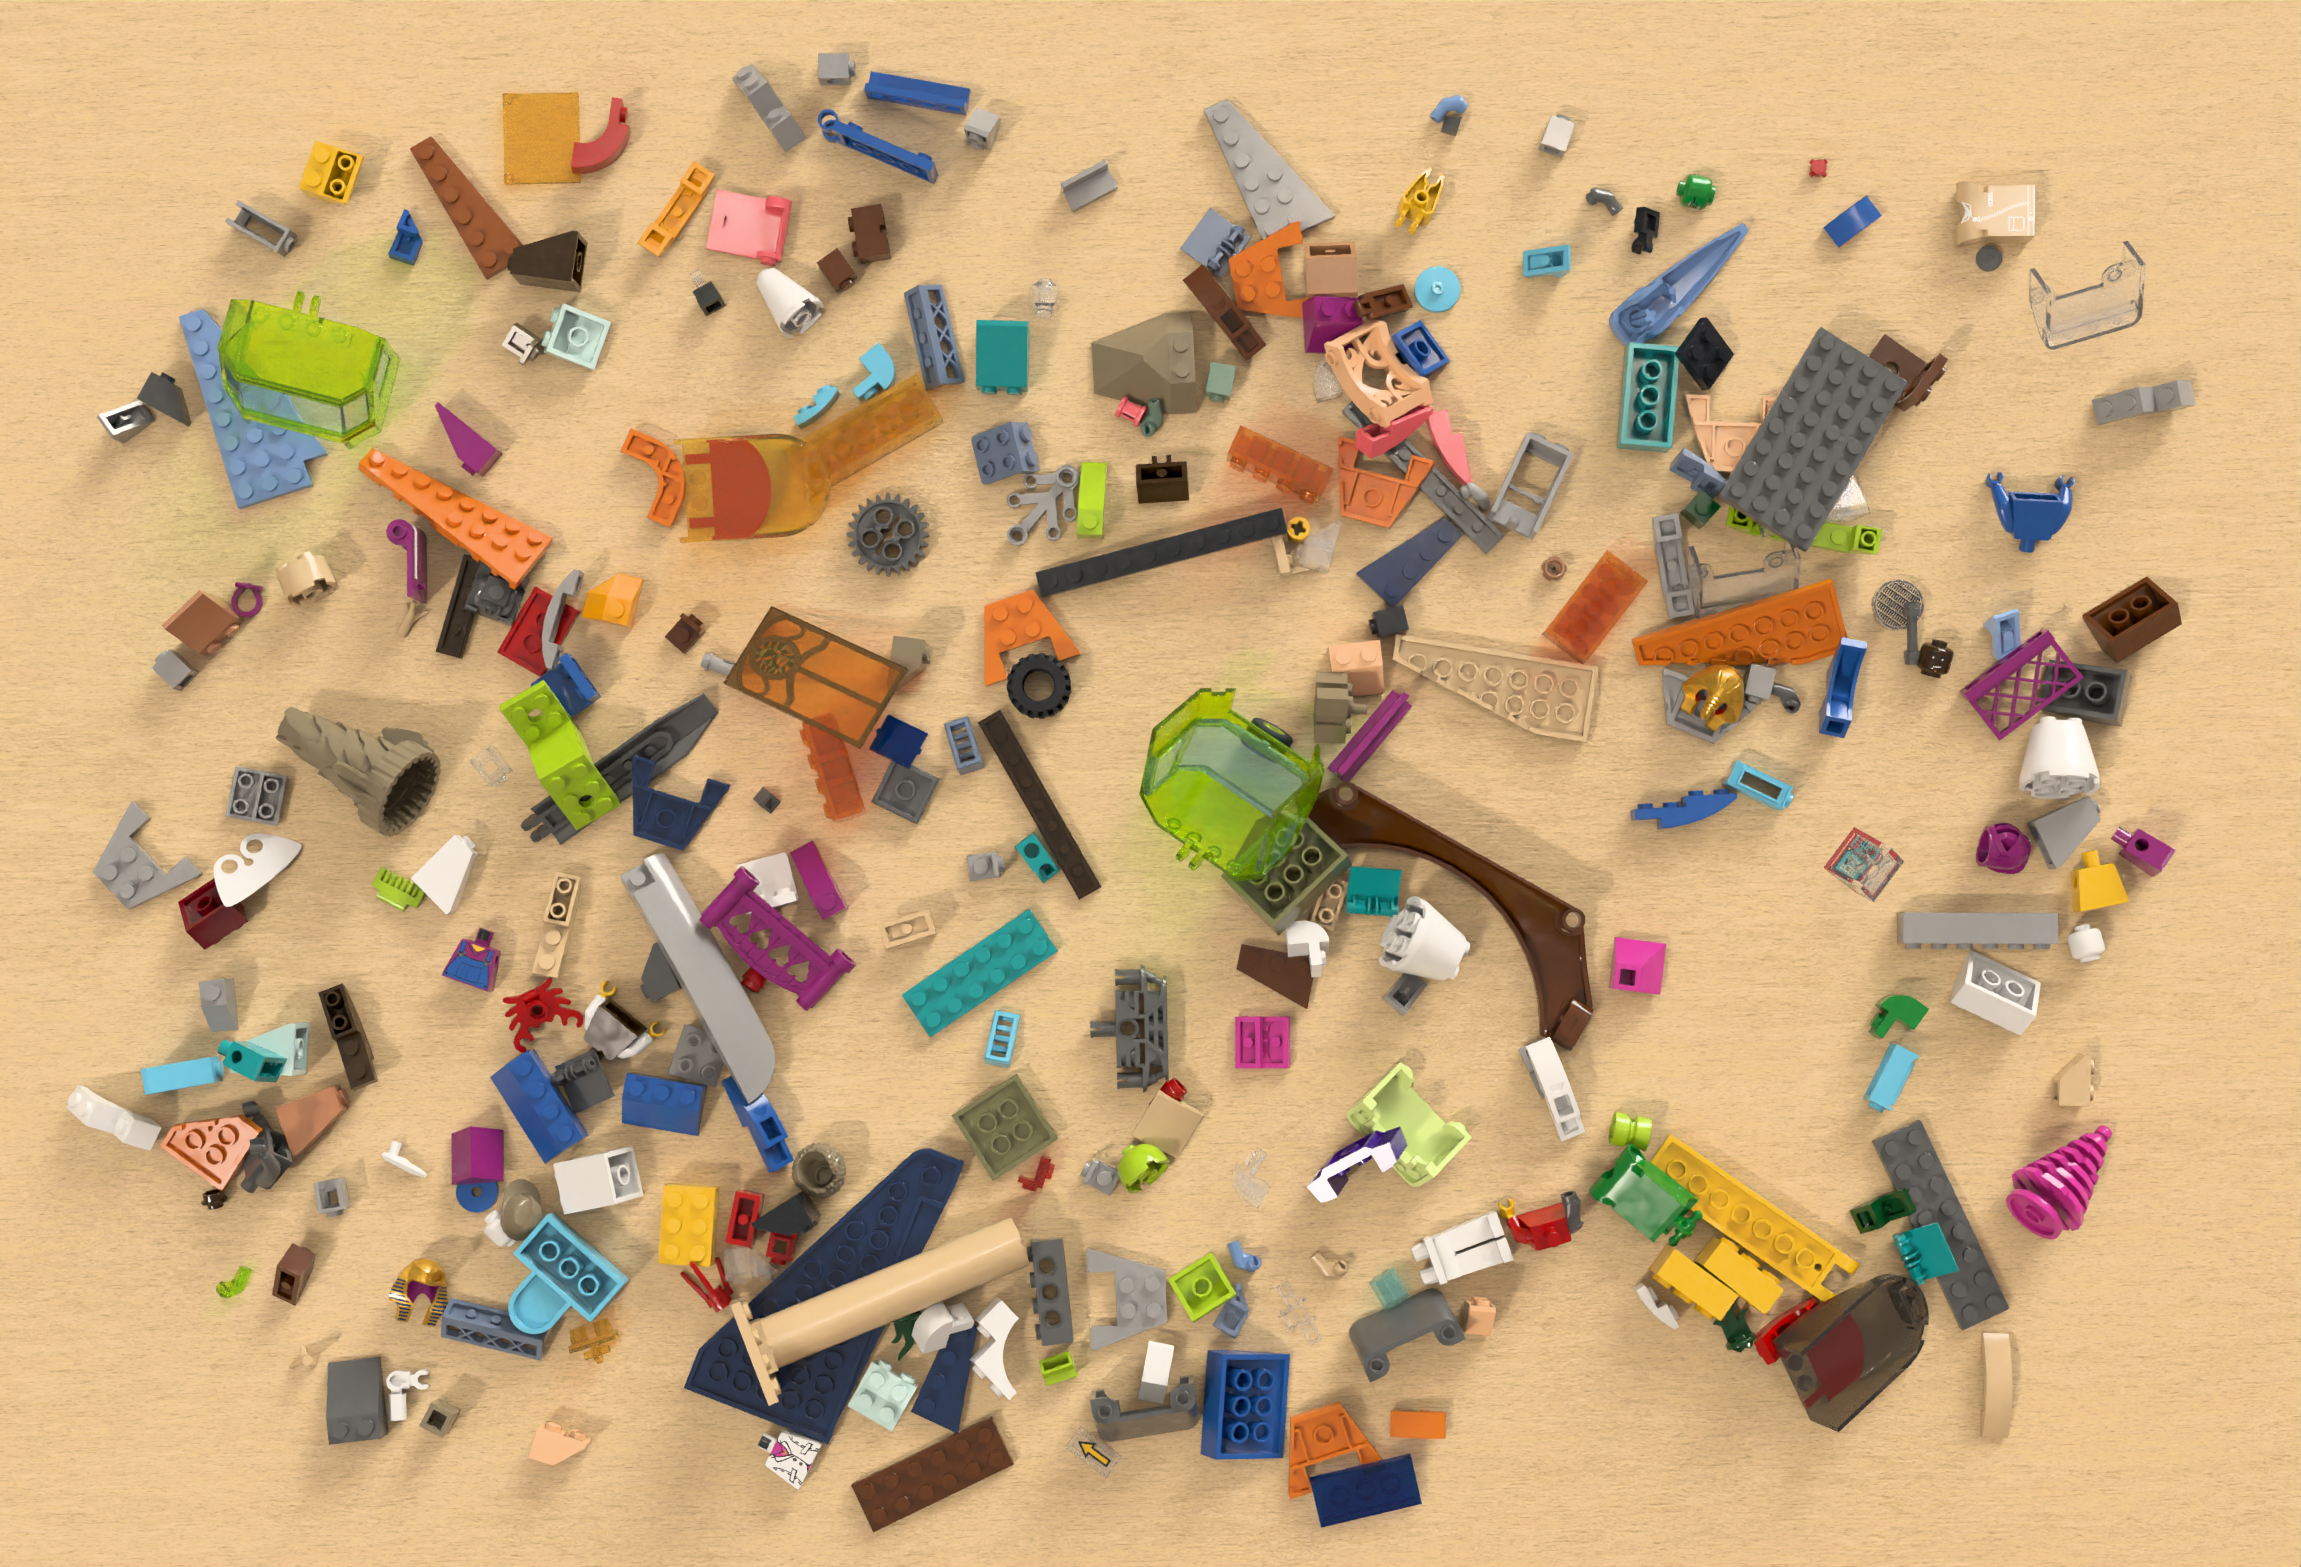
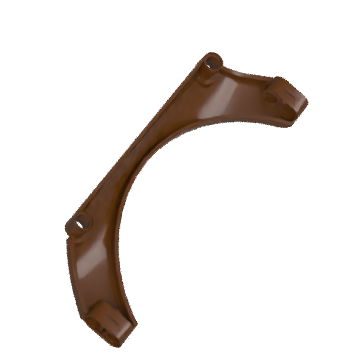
M1342 782L1336 788H1329L1294 804L1341 849H1385L1425 859L1449 870L1483 895L1503 917L1514 933L1526 957L1537 996L1540 1035L1545 1038L1550 1037L1552 1042L1568 1051L1573 1049L1594 1010L1583 927L1585 915L1580 909L1351 782ZM1349 787L1353 792L1352 799L1349 801L1342 800L1339 796L1340 788ZM1294 805L1256 821L1233 863ZM1571 912L1578 916V924L1575 927H1570L1566 923V917Z

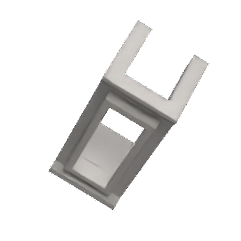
M237 200L236 205L241 208V211L235 221L227 217L225 222L283 257L286 256L287 252L290 253L293 250L297 237L294 232ZM252 217L283 234L277 245L246 228Z

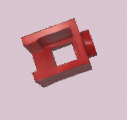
M771 1232L765 1255L771 1258V1263L786 1265V1261L791 1262L793 1260L798 1241L797 1233L786 1236ZM776 1239L788 1242L785 1254L774 1251Z

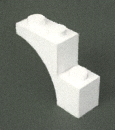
M77 1085L75 1091L68 1099L67 1109L83 1124L112 1133L128 1145L151 1151L162 1128L151 1118L117 1106L84 1086Z
M996 1297L975 1318L979 1324L977 1330L986 1339L990 1336L991 1338L969 1360L974 1364L971 1369L982 1380L986 1377L992 1383L989 1388L999 1398L1003 1395L1010 1400L1017 1392L1012 1388L1005 1374L1003 1349L1010 1329L1019 1318L1001 1299Z

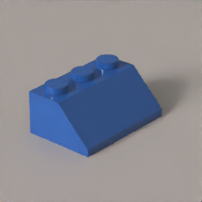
M634 1072L627 1073L622 1096V1123L698 1136L707 1085Z

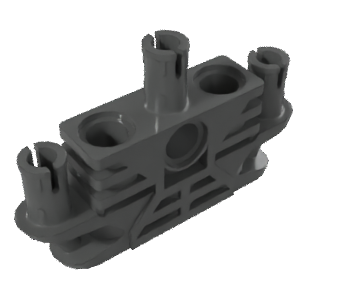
M1141 964L1140 969H1115V976H1126V978L1115 979V986L1141 985V990H1115L1116 1021H1090V1028H1101V1030L1090 1031L1091 1038L1116 1037L1117 1068H1122V1066H1126V1068H1131V1066H1135V1068L1143 1067V1072H1117V1080H1128L1117 1081V1089L1143 1088L1144 1093L1147 1091V1087L1157 1083L1161 1078L1165 1077L1166 1080H1169L1167 976L1164 975L1163 979H1161L1154 973L1145 970V966ZM1147 982L1160 986L1161 990L1148 991ZM1144 993V1014H1139V994ZM1135 1018H1144L1145 1038H1136L1139 1033V1024ZM1126 1021L1132 1022L1135 1025L1134 1034L1131 1036L1123 1035L1120 1030L1122 1023ZM1140 1043H1145V1063H1140ZM1162 1065V1070L1149 1075L1150 1066Z

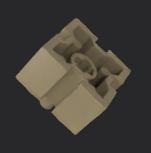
M1316 672L1313 714L1314 742L1345 744L1346 734H1351V714H1367V704L1353 703L1352 683H1348L1347 673Z

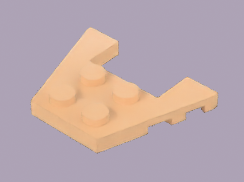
M1687 394L1685 402L1703 460L1718 473H1731L1761 423L1710 422V395ZM1777 397L1761 398V423Z

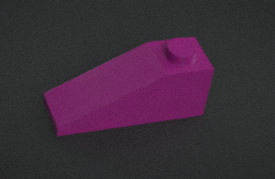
M437 402L435 408L455 453L464 462L461 467L472 476L478 473L483 477L502 453L442 404Z
M813 841L790 852L822 920H827L848 909Z

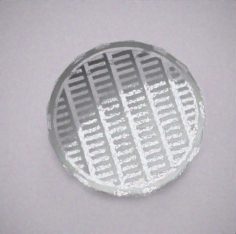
M1892 580L1882 584L1875 591L1872 598V610L1875 620L1882 627L1889 630L1907 629V617L1903 616L1904 603L1920 602L1922 615L1924 600L1920 590L1914 584L1905 580Z

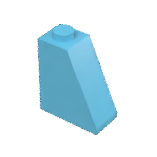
M218 1056L141 1069L145 1095L222 1082V1076L224 1075L223 1063L219 1061Z

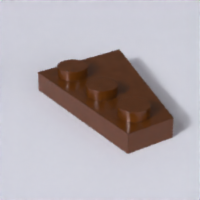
M1241 944L1237 970L1305 1009L1308 1008L1313 982L1309 957H1288V953Z

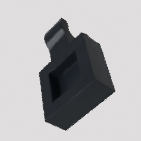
M1636 207L1634 233H1637L1638 237L1632 243L1631 250L1633 253L1641 254L1642 246L1644 252L1652 253V238H1657L1660 212L1647 207Z

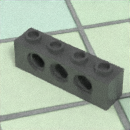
M1063 1236L1032 1240L1031 1246L1027 1247V1256L1029 1262H1033L1034 1272H1030L1031 1288H1036L1037 1298H1032L1034 1314H1039L1040 1324H1035L1036 1339H1041L1042 1346L1073 1343L1074 1337ZM1043 1259L1053 1261L1054 1269L1051 1272H1044L1040 1268V1262ZM1046 1285L1055 1286L1057 1295L1053 1298L1046 1297L1043 1294V1287ZM1056 1311L1060 1316V1320L1055 1324H1051L1045 1318L1046 1313Z

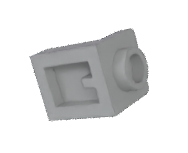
M997 851L967 856L970 881L1001 877L1000 872L1005 871L1003 856L998 857Z
M1094 1158L1092 1163L1087 1161L1080 1174L1084 1176L1082 1183L1088 1184L1109 1196L1119 1179L1117 1169Z

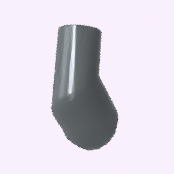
M1595 187L1586 194V200L1590 205H1595L1597 202L1603 203L1612 216L1623 209L1614 194L1609 190Z
M1774 682L1771 695L1780 698L1788 713L1794 714L1798 712L1800 701L1795 690Z

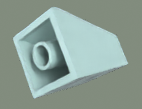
M309 1022L290 1023L247 1040V1042L287 1058L280 1075L295 1076L307 1073ZM230 1069V1073H237Z

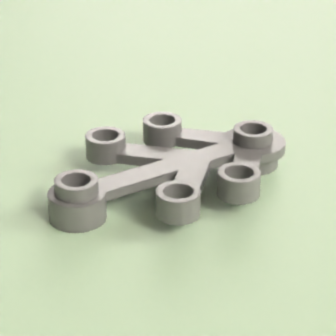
M1061 466L1055 474L1035 475L1029 473L1025 475L1023 482L1027 489H1035L1038 485L1054 484L1048 492L1032 494L1013 492L1008 495L1007 503L1013 509H1017L1021 505L1037 504L1020 525H1013L1008 529L1007 538L1012 545L1021 546L1027 541V532L1045 511L1047 512L1048 524L1046 537L1050 541L1060 539L1061 530L1057 522L1056 498L1062 491L1065 503L1062 516L1067 522L1076 520L1078 513L1074 507L1073 489L1077 487L1080 477L1078 471L1073 466ZM1065 474H1069L1072 477V480L1068 483L1062 480ZM1029 477L1036 479V483L1032 486L1026 483ZM1013 496H1017L1020 499L1017 505L1010 503V499ZM1073 510L1075 515L1072 518H1067L1065 512ZM1051 529L1058 531V535L1054 538L1049 536ZM1021 532L1022 539L1019 541L1014 540L1013 534Z

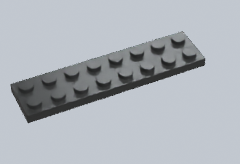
M1916 1120L1873 1140L1872 1143L1894 1190L1906 1187L1916 1208L1914 1214L1907 1216L1912 1228L1915 1229L1938 1222L1959 1271L1938 1276L1936 1279L1959 1328L1965 1330L2010 1309L1921 1120Z

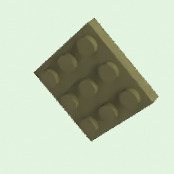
M1018 1074L1013 1075L951 1115L992 1180L997 1179L1058 1139Z

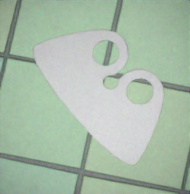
M255 833L247 836L241 842L240 851L246 858L253 860L251 866H246L241 857L233 854L219 858L214 865L215 883L224 906L235 905L259 890L297 856L302 845L293 840L270 834ZM254 839L260 840L263 843L262 850L258 853L248 852L246 845L249 841ZM226 860H234L237 862L238 868L235 872L227 874L221 870L222 863Z

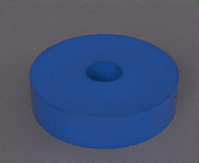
M498 1182L457 1185L456 1197L459 1204L467 1211L474 1213L483 1212L490 1209L496 1203L499 1197ZM475 1187H479L482 1190L480 1196L474 1194Z

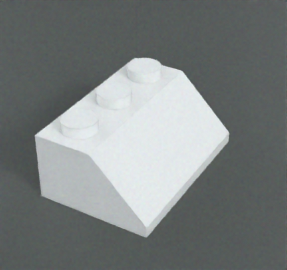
M1970 950L1953 985L1950 1003L2021 1036L2036 1017L2041 983Z

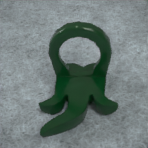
M1736 1299L1725 1314L1728 1325L1720 1320H1716L1713 1324L1722 1327L1727 1339V1350L1742 1352L1745 1348L1753 1346L1756 1335L1750 1330L1744 1318L1747 1309L1740 1311L1739 1320L1735 1317L1733 1308L1736 1304Z
M921 1311L893 1321L896 1337L891 1343H898L902 1334L905 1338V1345L898 1355V1361L914 1344L912 1331L916 1320L922 1314Z

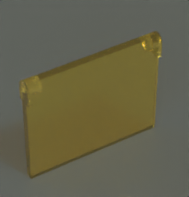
M503 93L504 184L581 183V174H575L571 169L574 142L580 143L579 93Z

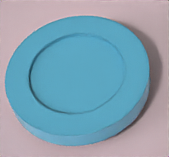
M1435 266L1428 268L1419 275L1415 283L1414 292L1416 300L1427 311L1434 313L1445 312L1456 304L1460 295V282L1457 276L1445 267Z

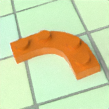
M630 428L621 452L650 465L656 472L659 482L657 495L647 518L672 529L686 492V479L683 467L677 456L664 443Z

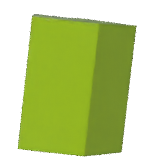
M1069 1351L1039 1361L1046 1386L1077 1376L1074 1361Z

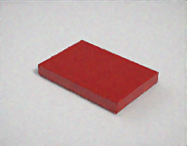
M535 586L497 653L541 677L548 670L542 651V631L545 615L553 596ZM566 603L554 641L555 644L560 646L580 614V611Z

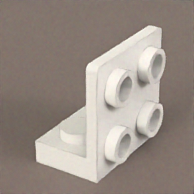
M783 852L737 866V869L743 866L759 880L760 884L753 891L773 908L800 901L787 853Z

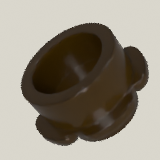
M212 1189L202 1194L203 1201H201V1204L206 1205L210 1210L218 1209L224 1206L223 1202L227 1201V1196L224 1195V1190Z

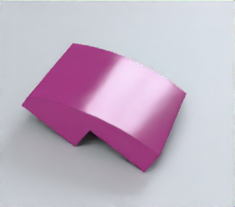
M1235 1017V1068H1290V1017Z

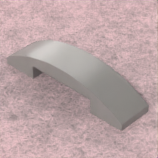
M1675 513L1652 517L1657 567L1668 617L1674 618L1695 614L1681 545L1682 533L1679 515Z
M576 569L557 588L545 615L542 631V651L546 668L552 671L557 670L558 658L561 657L563 647L555 644L554 641L567 595L575 598L578 597L584 573Z

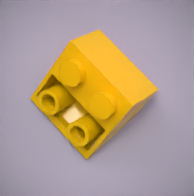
M315 140L298 188L307 196L328 203L348 205L364 156Z

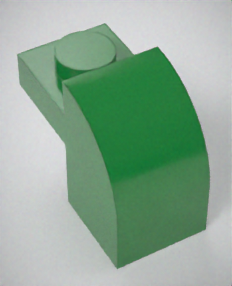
M1886 996L1875 1004L1883 1012L1881 1014L1877 1013L1870 1022L1872 1027L1868 1032L1876 1038L1883 1039L1895 1021L1909 1030H1915L1929 1009L1910 996Z

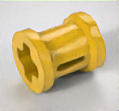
M1295 517L1289 521L1287 525L1289 540L1294 543L1306 540L1310 532V525L1306 519ZM1299 524L1302 525V531L1305 533L1300 532L1297 536L1294 535V529L1291 527L1296 528Z

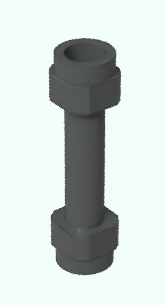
M1905 602L1903 616L1907 617V650L1904 651V659L1906 665H1917L1920 656L1917 638V616H1921L1920 602Z

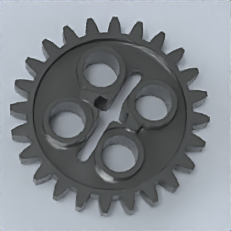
M889 493L886 494L885 500H882L877 494L875 503L867 498L868 507L865 508L859 504L860 515L852 513L856 523H848V526L854 529V531L847 533L848 537L854 538L853 541L848 543V546L857 548L853 551L852 556L857 557L861 555L858 561L859 565L867 562L866 570L871 571L873 567H876L877 575H880L884 569L886 575L890 577L891 571L895 569L899 576L901 574V567H904L909 572V563L912 562L918 565L915 557L917 555L925 556L920 550L921 547H929L928 543L923 541V538L930 537L928 532L923 531L929 524L928 522H920L925 517L924 513L915 514L919 508L916 504L910 508L909 498L901 503V496L897 494L894 500H891ZM881 512L890 513V520L885 524L877 521V517ZM898 515H900V520L892 529V533L894 535L893 539L887 538L885 544L883 545L881 553L877 555V549L882 545V543L885 540L883 532H889L894 524L895 518ZM904 524L912 526V533L908 536H901L899 534V529ZM871 533L876 534L878 537L877 542L872 546L866 545L864 542L865 537ZM896 546L900 549L899 555L896 558L887 557L886 552L889 547Z

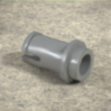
M705 652L701 662V667L705 668V671L712 670L727 677L731 676L735 666V662L715 656L714 652Z

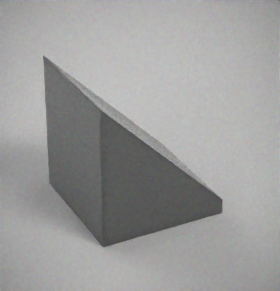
M1445 117L1441 132L1456 136L1462 117Z
M764 787L753 798L770 814L781 802Z

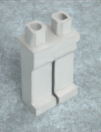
M1492 1210L1431 1237L1421 1238L1423 1242L1413 1246L1411 1251L1416 1262L1429 1258L1431 1267L1419 1271L1423 1284L1438 1282L1441 1285L1447 1283V1280L1500 1263L1513 1261L1508 1242L1502 1236L1505 1234L1497 1212Z

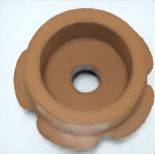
M1551 556L1548 560H1544L1541 565L1544 578L1549 581L1561 580L1564 577V572H1566L1565 562L1557 556ZM1556 567V571H1552L1551 568Z

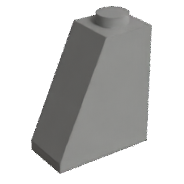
M2090 796L2079 798L2027 822L2048 869L2061 867L2101 820L2099 817V806L2094 799L2091 800Z

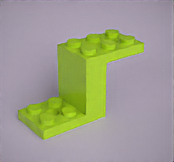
M544 680L499 705L502 714L526 744L538 780L576 830L581 829L621 805L619 798L594 766L581 730ZM534 709L542 710L537 716H529V713ZM584 795L592 796L588 801H579Z

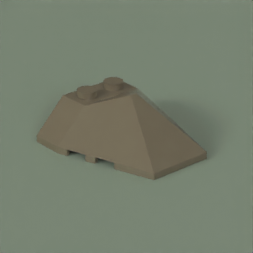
M1191 312L1165 313L1092 342L1094 394L1120 401L1126 396L1129 401L1148 407L1147 401L1149 399L1157 398L1160 400L1161 411L1165 413H1197Z

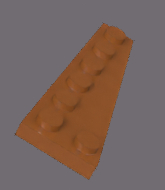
M432 136L411 147L412 154L484 277L488 280L507 269L508 258L510 255H513V248L523 246V244Z

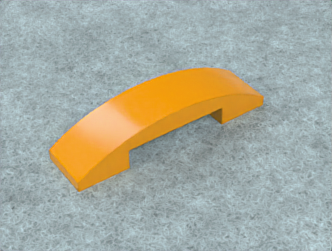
M693 161L680 180L681 185L657 220L654 223H650L637 244L660 257L676 240L696 212L708 192L715 174Z

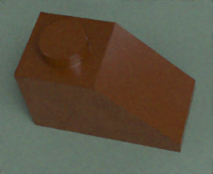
M292 1243L277 1265L272 1295L292 1305H296L313 1270L316 1254L306 1247H300Z

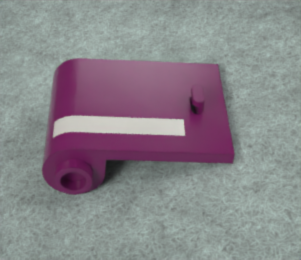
M396 519L388 525L386 535L390 542L395 545H401L402 548L407 550V596L418 602L427 603L426 534L403 519Z

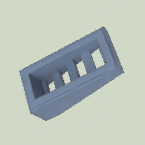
M966 716L945 723L944 727L960 775L983 769L985 766L969 717ZM966 727L967 731L953 735L952 731ZM969 737V741L956 745V741ZM972 747V751L959 754V751ZM975 757V759L962 763V761Z

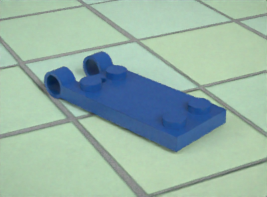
M825 109L818 115L819 126L822 129L824 138L828 142H837L932 184L935 183L938 173L935 163L932 161L933 158L921 152L918 155L863 132L862 127L852 122H849L848 125L839 121L836 112L831 109ZM832 115L836 118V120H828L822 125V119L825 116ZM826 132H833L838 135L835 137H829L826 135Z

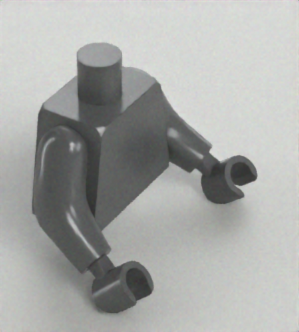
M255 1101L242 1104L244 1116L247 1118L254 1116L252 1121L263 1129L258 1138L249 1139L250 1151L243 1162L245 1179L242 1181L241 1187L249 1193H254L258 1186L266 1190L271 1189L292 1164V1157L285 1135L272 1130L264 1115H260V1110Z

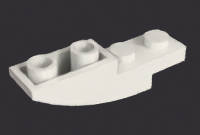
M1548 1037L1526 1046L1559 1139L1562 1142L1584 1133L1585 1129L1580 1118L1581 1114L1551 1038Z

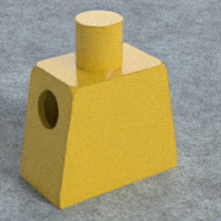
M2097 850L2081 853L2084 868L2071 871L2073 912L2129 902L2114 863L2100 864Z

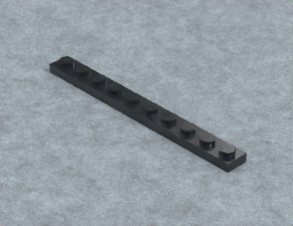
M1278 508L1035 573L1041 597L1045 598L1289 533L1283 509Z

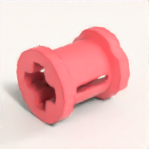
M1124 396L1116 410L1115 416L1118 418L1121 416L1133 422L1135 427H1138L1148 407H1141Z

